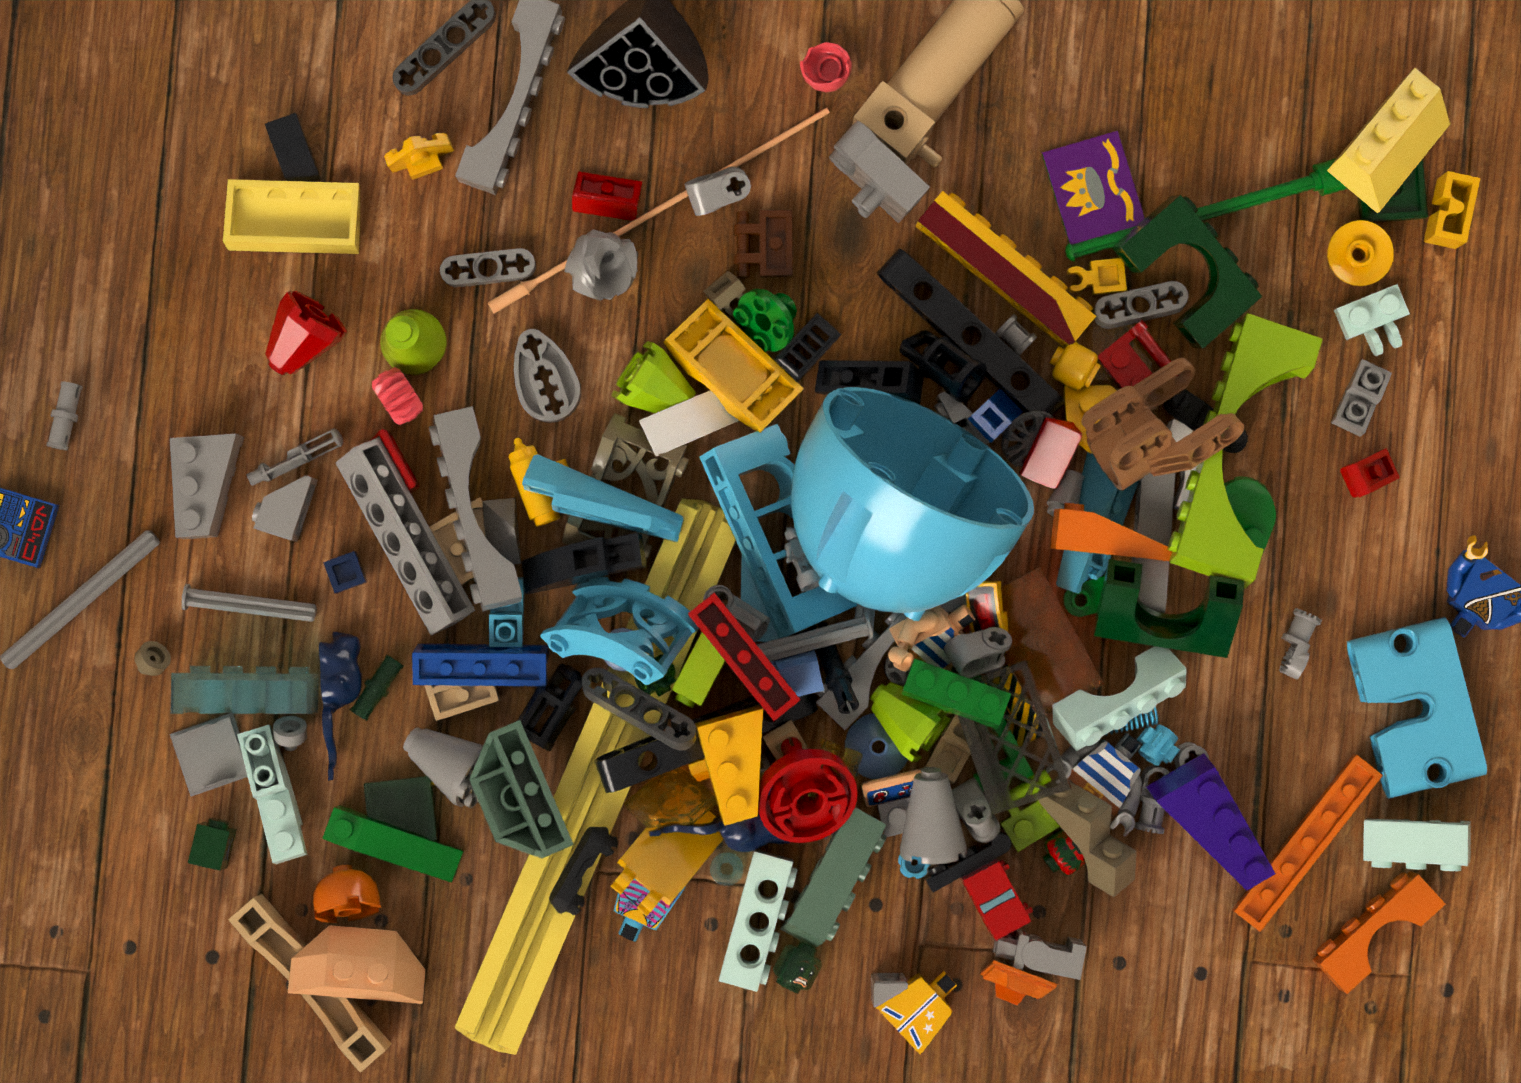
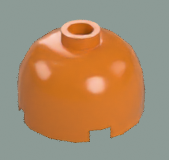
M352 865L334 867L332 869L333 873L325 875L317 883L313 893L315 919L320 922L337 923V916H348V922L356 921L378 913L379 908H381L379 890L374 879L361 870L353 869Z

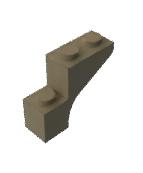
M1058 775L1038 791V801L1080 849L1087 865L1088 882L1115 897L1135 880L1137 851L1110 835L1112 805L1067 779L1056 783L1055 781L1059 779Z

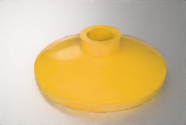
M1358 220L1341 226L1333 234L1328 244L1327 258L1331 270L1340 280L1353 286H1367L1376 283L1388 273L1393 262L1394 249L1392 241L1384 229L1375 223ZM1354 250L1361 251L1363 255L1361 261L1353 258L1352 253Z

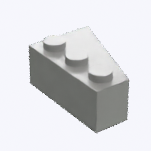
M235 433L170 438L176 538L198 539L218 537L228 501V491L236 471V461L244 441L243 436Z

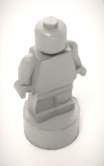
M787 528L784 533L788 541L784 546L787 556L786 562L790 563L791 561L798 572L796 580L802 592L819 587L820 576L805 556L795 528Z

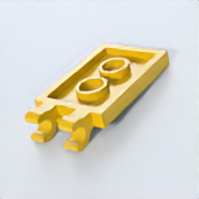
M680 787L617 863L624 870L611 887L621 895L629 884L636 879L650 892L637 907L646 917L660 900L669 906L722 842L723 837L719 831L710 835L673 832L662 833L659 836H649V831L671 823H710L716 816Z

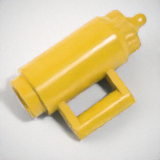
M515 438L514 452L509 454L510 469L530 521L534 520L535 526L539 527L560 519L559 512L553 511L551 506L553 497L524 490L522 485L524 475L533 456L538 453L533 445L526 446L520 438ZM566 459L556 461L557 463L569 467Z

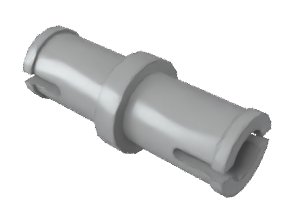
M62 381L56 410L53 409L51 412L53 422L46 446L68 450L73 423L78 421L76 410L83 386Z

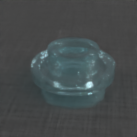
M720 853L712 860L710 873L718 884L730 886L737 883L742 877L743 864L740 858L733 853ZM723 863H730L733 866L731 874L725 875L721 872L720 867Z

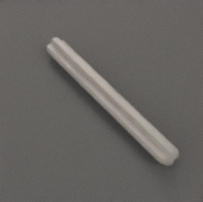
M146 530L7 649L0 656L2 663L9 669H15L157 547L160 543L158 537L152 531Z

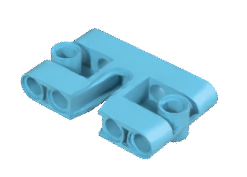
M1442 617L1347 641V652L1360 702L1401 703L1419 699L1423 705L1422 713L1419 716L1398 721L1369 736L1378 772L1383 775L1380 779L1382 788L1388 799L1431 788H1442L1451 783L1487 774V764L1453 632L1447 618ZM1399 634L1406 640V647L1402 652H1398L1394 647V639ZM1435 763L1439 768V776L1436 780L1431 781L1427 776V770L1430 765Z

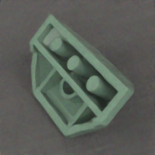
M516 721L490 732L469 781L495 842L541 859L574 845L521 721Z

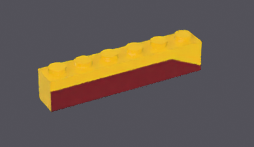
M942 191L919 218L915 227L1064 349L1067 345L1074 344L1096 317L1091 312L1093 307L1083 298L1077 297L1075 299L1067 293L1068 287L1055 276L1049 278L1041 271V264L1029 255L1023 257L1015 250L1017 245L1006 235L1001 234L999 237L990 230L991 224L978 213L973 216L964 208L966 206L965 202L952 192L948 195Z

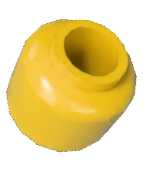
M1077 342L1067 345L1065 349L1058 346L1049 362L1055 366L1052 371L1053 378L1073 390H1080L1083 386L1089 388L1101 367L1097 363L1098 355Z

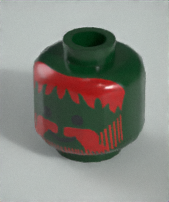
M1060 829L1045 840L1044 849L1047 854L1042 858L1053 873L1060 870L1063 875L1070 876L1086 865L1080 849L1063 829Z

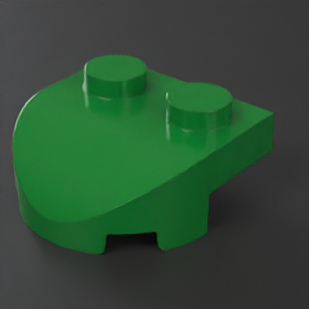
M1244 476L1235 477L1234 480L1224 483L1232 510L1253 544L1265 550L1276 521V509L1273 498L1267 487L1260 481Z

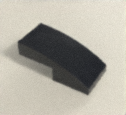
M293 113L265 123L286 181L316 182L322 180L298 115Z

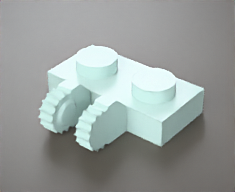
M1398 284L1334 310L1346 340L1364 333L1373 355H1381L1384 350L1379 335L1374 330L1380 326H1383L1388 341L1393 348L1403 345L1399 330L1393 321L1403 318L1410 313Z

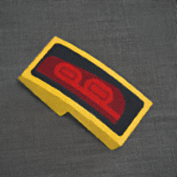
M983 581L979 586L966 593L967 607L975 618V621L970 623L972 633L989 627L1002 628L1008 632L1007 611H1003L1001 581Z

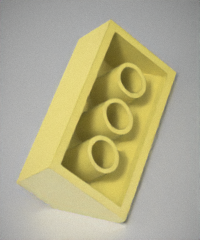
M1414 68L1395 87L1327 171L1376 213H1379L1449 127L1450 121L1441 89L1418 69Z

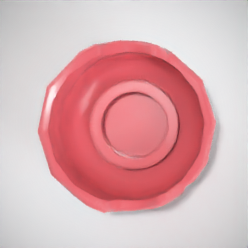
M824 42L808 49L803 61H800V68L804 80L813 89L828 93L838 90L847 82L852 70V63L848 52L840 45Z

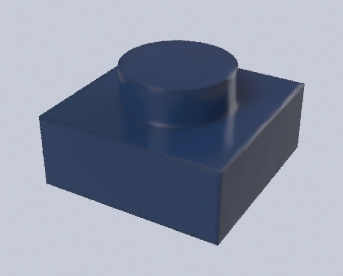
M357 551L323 562L335 594L367 583Z

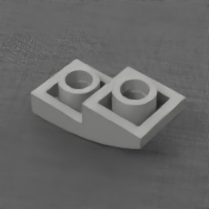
M1362 359L1341 398L1331 423L1359 437L1365 434L1375 407L1381 401L1392 373Z
M945 392L937 395L936 400L938 403L934 405V408L938 414L949 419L953 424L963 421L965 424L962 427L963 429L974 435L984 444L988 445L990 443L968 420L973 413L965 405L956 401Z

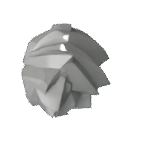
M593 229L586 235H581L577 238L575 246L568 256L564 272L570 273L572 276L574 291L600 301L603 299L611 300L615 295L619 296L631 287L636 277V272H638V252L630 239H620L615 233H604Z

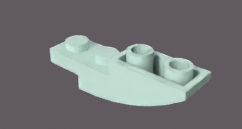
M265 725L237 734L252 796L257 800L272 863L279 864L308 855L301 830L303 823L279 746L274 741L271 726Z

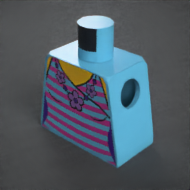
M634 879L621 895L619 893L617 895L614 911L625 916L618 934L636 942L643 925L657 930L685 887L669 906L660 900L646 917L637 907L650 891Z

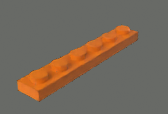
M1353 754L1269 861L1276 874L1247 890L1233 907L1232 911L1257 931L1261 932L1383 775L1357 754Z

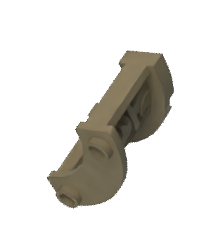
M614 413L602 435L591 467L593 473L590 477L602 482L604 480L617 481L628 477L636 469L643 482L647 501L664 508L676 476L682 477L689 459L684 457L687 445L684 444L666 453L658 454L669 460L667 468L664 471H660L655 466L656 461L660 458H653L647 464L643 460L647 451L654 454L644 431L626 424L625 417ZM626 442H628V443H630V444H632V445H635V446H637V447H639V448H641V449H640L639 452L637 453V452H636L629 444H627ZM616 459L622 462V466L626 464L627 459L631 462L623 472H617L613 468V462ZM665 479L660 494L658 496V490L654 480ZM570 515L566 523L562 542L570 545L597 538L582 530H605L604 538L609 539L612 536L613 529L619 527ZM620 528L618 535L624 536L627 533L639 532ZM640 533L643 537L645 559L647 562L653 545L649 544L651 535Z

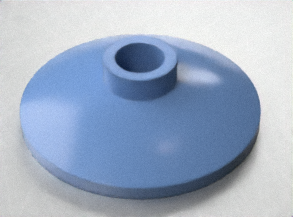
M874 713L861 717L850 727L845 739V753L848 762L859 774L870 779H879L895 775L905 766L908 759L900 753ZM877 740L882 741L885 745L881 753H875L872 750V744Z

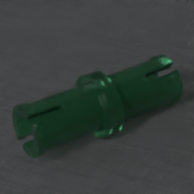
M386 654L385 659L371 679L367 678L364 682L366 687L349 710L368 721L382 697L386 698L390 693L388 688L404 665Z

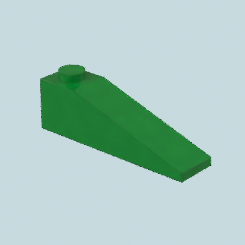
M342 805L333 808L322 837L326 841L451 883L464 853L463 850Z

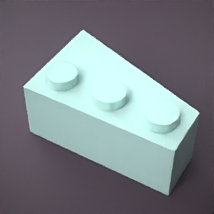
M1364 820L1363 861H1371V867L1392 868V862L1406 863V869L1426 870L1427 864H1440V870L1461 871V866H1468L1470 863L1471 821L1455 823L1441 822L1440 820Z

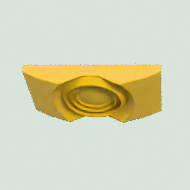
M709 299L663 342L684 371L707 386L717 396L729 414L760 433L804 389Z

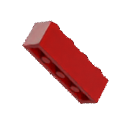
M715 592L688 613L773 721L800 701V698Z

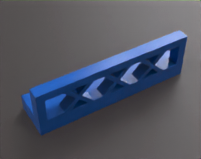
M417 644L412 652L413 685L547 686V660L550 655V648L548 645L489 647V644Z

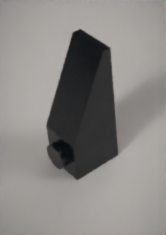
M819 360L815 392L828 395L839 388H869L890 393L920 405L924 377L920 375L919 369L911 361Z

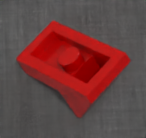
M1387 448L1340 469L1353 498L1358 496L1360 498L1400 478Z

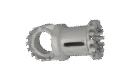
M1295 608L1293 611L1295 617L1288 632L1283 633L1281 639L1290 643L1291 646L1286 652L1287 655L1283 657L1286 661L1281 662L1284 666L1280 665L1279 671L1297 680L1303 673L1309 660L1310 654L1308 650L1310 644L1308 642L1316 625H1320L1322 620L1311 613L1306 615V611Z
M1151 765L1146 767L1140 776L1142 780L1140 795L1142 808L1139 822H1135L1134 828L1142 831L1147 829V832H1150L1152 829V833L1164 834L1162 822L1165 810L1155 801L1146 786H1148V778L1152 773L1161 772L1165 776L1170 772L1161 766Z

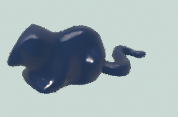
M340 632L332 633L333 641L331 643L319 642L320 682L323 700L322 727L329 757L328 781L334 779V769L337 764L332 714L337 709L354 702L362 688V675L357 663V657L361 650L360 641L354 635Z
M759 813L757 817L726 826L722 822L721 816H718L710 823H671L649 831V836H659L662 833L673 832L710 835L719 831L725 844L730 849L738 852L755 851L770 843L777 845L791 843L771 834L764 826Z

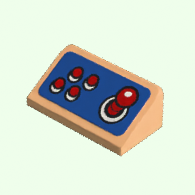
M922 768L862 782L860 785L865 805L872 807L877 804L910 797L914 776L921 773Z

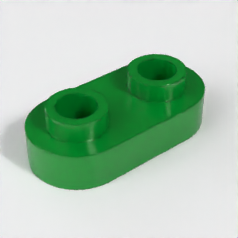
M1105 576L1099 577L1097 580L1085 581L1080 593L1066 590L1063 594L1062 603L1067 613L1075 617L1097 613ZM1078 594H1082L1086 598V603L1082 607L1077 606L1075 603V597Z

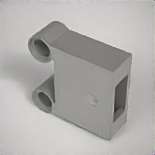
M856 121L834 144L835 150L829 156L832 163L861 188L859 193L852 199V203L858 208V213L864 218H868L880 206L897 223H900L930 188L928 184L860 121Z

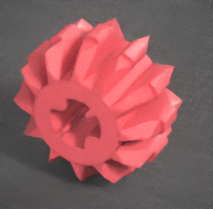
M393 367L388 371L385 370L372 381V389L396 424L402 425L407 421L410 422L423 411L422 402L400 369Z

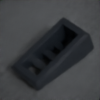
M816 313L776 356L774 361L799 383L842 334ZM815 325L830 337L826 342L812 330ZM806 335H809L821 346L818 351L804 340ZM798 344L812 355L809 360L795 349ZM789 354H792L804 365L800 370L787 359Z

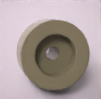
M147 641L137 650L134 660L141 674L158 676L169 666L171 656L162 644L155 641Z

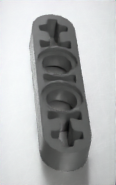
M470 0L398 65L392 76L397 90L407 96L417 94L493 25L496 18L495 9L489 0ZM478 7L480 10L487 8L485 11L487 18L482 20L479 17L471 24L475 30L471 32L462 19L466 17L467 21L470 22L476 16L473 11L475 8ZM459 27L465 31V39L461 43L453 44L448 41L447 35L452 28ZM430 49L438 50L441 53V60L435 66H429L423 60L424 54ZM418 61L421 68L424 71H426L427 74L423 76L421 72L418 71L413 76V79L415 81L414 85L410 86L406 83L402 86L401 84L403 83V79L401 76L404 73H406L409 76L412 75L417 70L414 63Z
M592 668L584 673L582 677L583 693L590 701L673 749L679 751L687 750L695 744L696 725L689 717L603 668ZM600 680L603 681L604 688L597 686L595 689H592L591 682L598 683ZM607 690L611 692L609 698L607 696ZM622 694H629L634 698V703L629 707H620L615 701ZM651 710L659 711L663 716L655 724L646 722L643 717ZM669 719H671V727L668 726ZM684 728L687 729V736L681 735L679 738H676L675 730L681 732Z

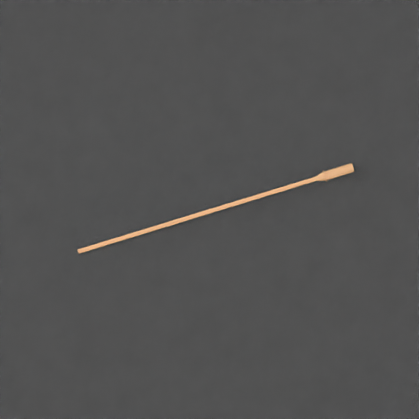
M826 107L721 170L728 167H739L829 114L828 108ZM687 191L681 192L613 233L618 237L688 197ZM567 260L535 279L524 282L520 281V284L487 302L492 312L495 314L525 295H530L529 293L539 283L565 269Z

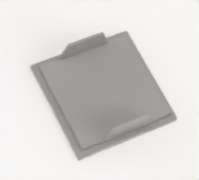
M233 713L170 734L191 797L248 777L237 736L240 732Z

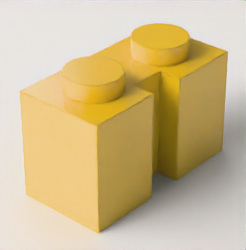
M1450 171L1437 178L1432 204L1438 205L1439 210L1429 216L1424 237L1425 243L1457 249L1467 243L1480 178Z

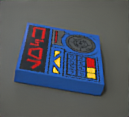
M0 488V557L40 568L60 505Z

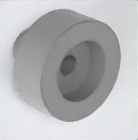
M297 716L279 718L273 724L274 741L278 745L284 746V749L287 751L296 750L297 746L304 743L307 739L306 722Z

